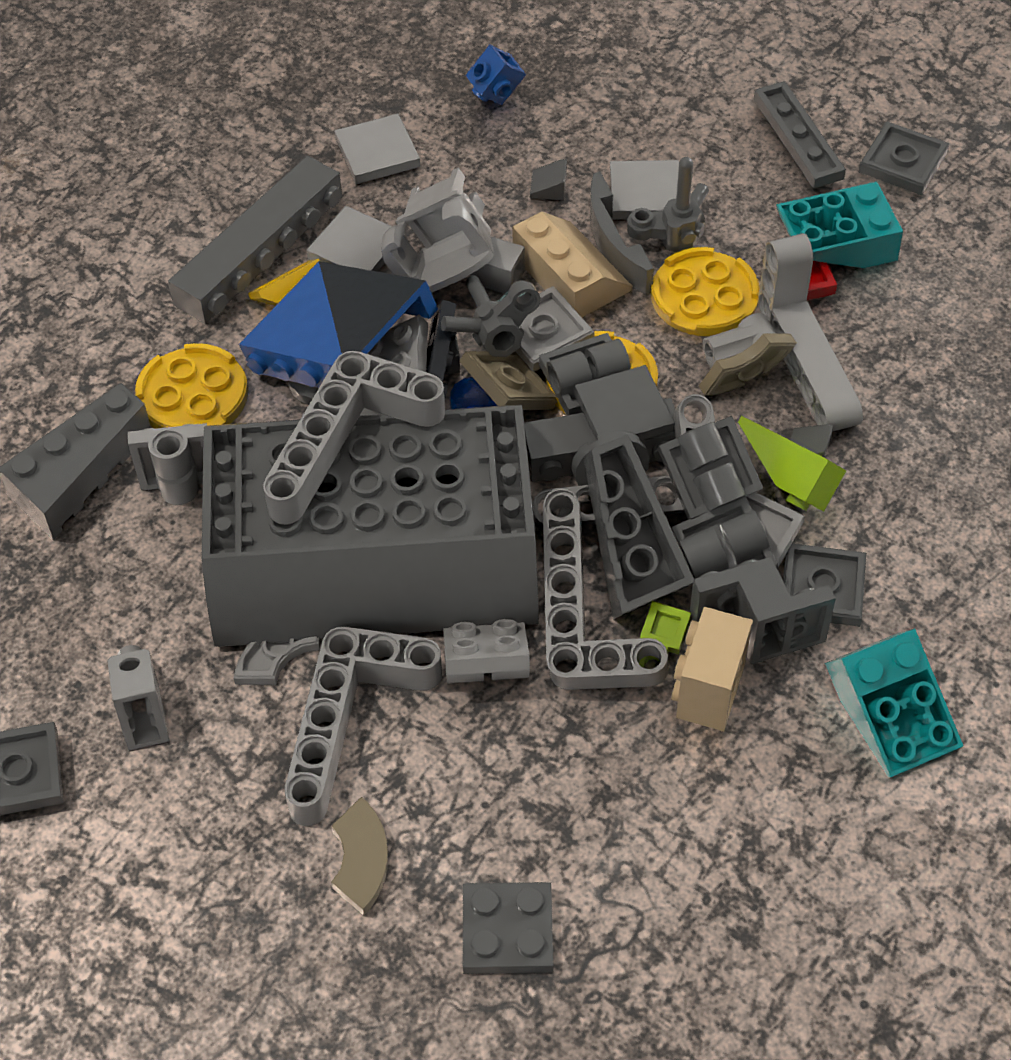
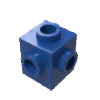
M489 44L467 72L466 77L474 86L472 91L478 98L484 102L492 100L503 105L527 74L511 54Z

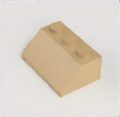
M540 212L512 226L513 243L525 246L526 271L544 290L554 286L581 317L632 291V285L571 221Z

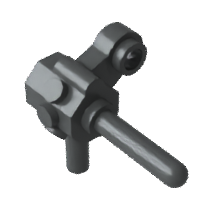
M683 157L679 161L676 198L669 200L663 211L651 212L646 208H637L629 215L627 233L631 238L638 241H645L650 238L661 239L665 249L674 253L695 248L699 237L702 236L705 229V216L699 207L709 193V188L707 185L699 183L691 194L694 165L691 158Z
M474 275L469 276L466 280V286L478 307L475 310L474 317L443 316L441 329L442 331L473 333L472 336L480 347L483 345L492 357H508L520 348L522 337L524 336L521 324L528 314L538 308L541 300L540 295L532 283L517 281L511 285L507 296L501 301H491L480 279Z

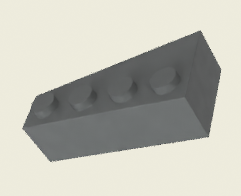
M122 383L118 384L0 466V477L7 496L54 541L62 532L61 526L70 516L75 517L84 508L83 501L95 488L100 490L109 480L107 475L117 464L122 465L129 458L131 453L128 446V432L151 428L145 404Z
M624 435L591 449L584 458V464L614 620L648 605L652 601L655 602L693 584L694 578L629 435Z

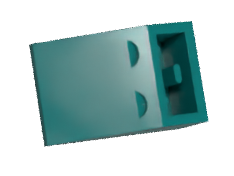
M877 181L776 205V209L789 236L804 233L809 238L813 250V261L859 268H868L898 261L903 230Z
M915 628L894 634L825 663L840 702L888 778L964 746Z

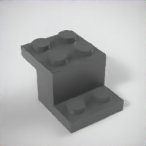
M771 557L758 561L748 560L741 563L738 567L721 572L710 571L703 574L700 578L694 579L690 607L691 621L699 622L704 607L753 620L747 658L750 664H755L826 642L836 597L830 585L817 589L805 588L790 596Z

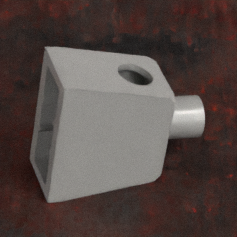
M127 645L119 650L118 655L111 656L107 661L113 703L128 751L169 742L170 739L159 683L150 651L141 649L136 645ZM145 698L147 711L135 712L132 702L136 699Z

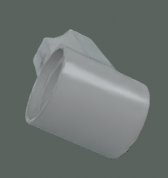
M762 313L752 314L743 319L738 328L703 338L702 347L710 368H712L716 360L730 358L743 352L753 345L763 333H776L768 318Z

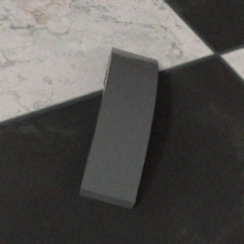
M600 171L595 172L591 181L590 224L595 243L600 253L623 275L633 288L645 295L650 294L654 268L641 244L626 247L612 221L613 193Z

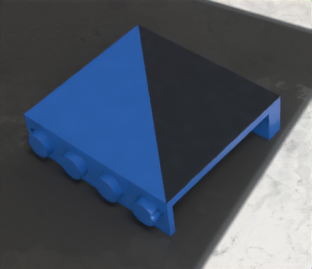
M318 261L240 342L239 347L246 358V365L254 373L319 388L339 355L348 351H358L367 354L403 314L420 315L423 318L430 319L439 309L426 280Z

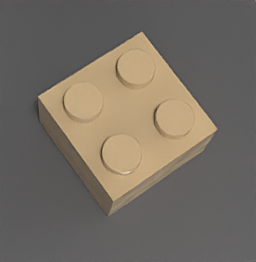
M704 607L699 622L691 621L685 642L688 646L685 655L680 654L674 673L676 682L671 700L678 702L676 718L725 731L746 664L753 620Z

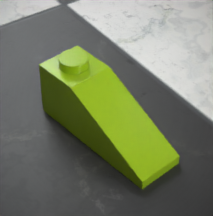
M741 415L738 424L774 484L789 493L786 501L806 512L810 505L824 512L846 470Z

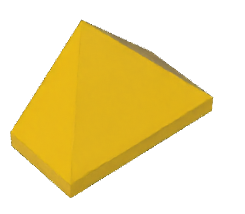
M320 260L306 261L248 292L250 299L276 306Z

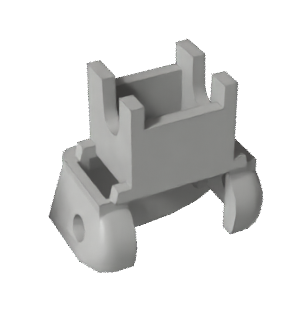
M459 167L452 170L451 177L422 191L418 186L413 188L404 214L397 218L395 221L397 225L389 228L382 238L381 252L384 262L392 273L398 276L426 280L431 292L447 287L469 276L487 264L494 256L490 235L491 229L482 217L485 204L476 192L471 193L469 198L463 192L465 176ZM407 223L425 246L419 254H417L403 235Z

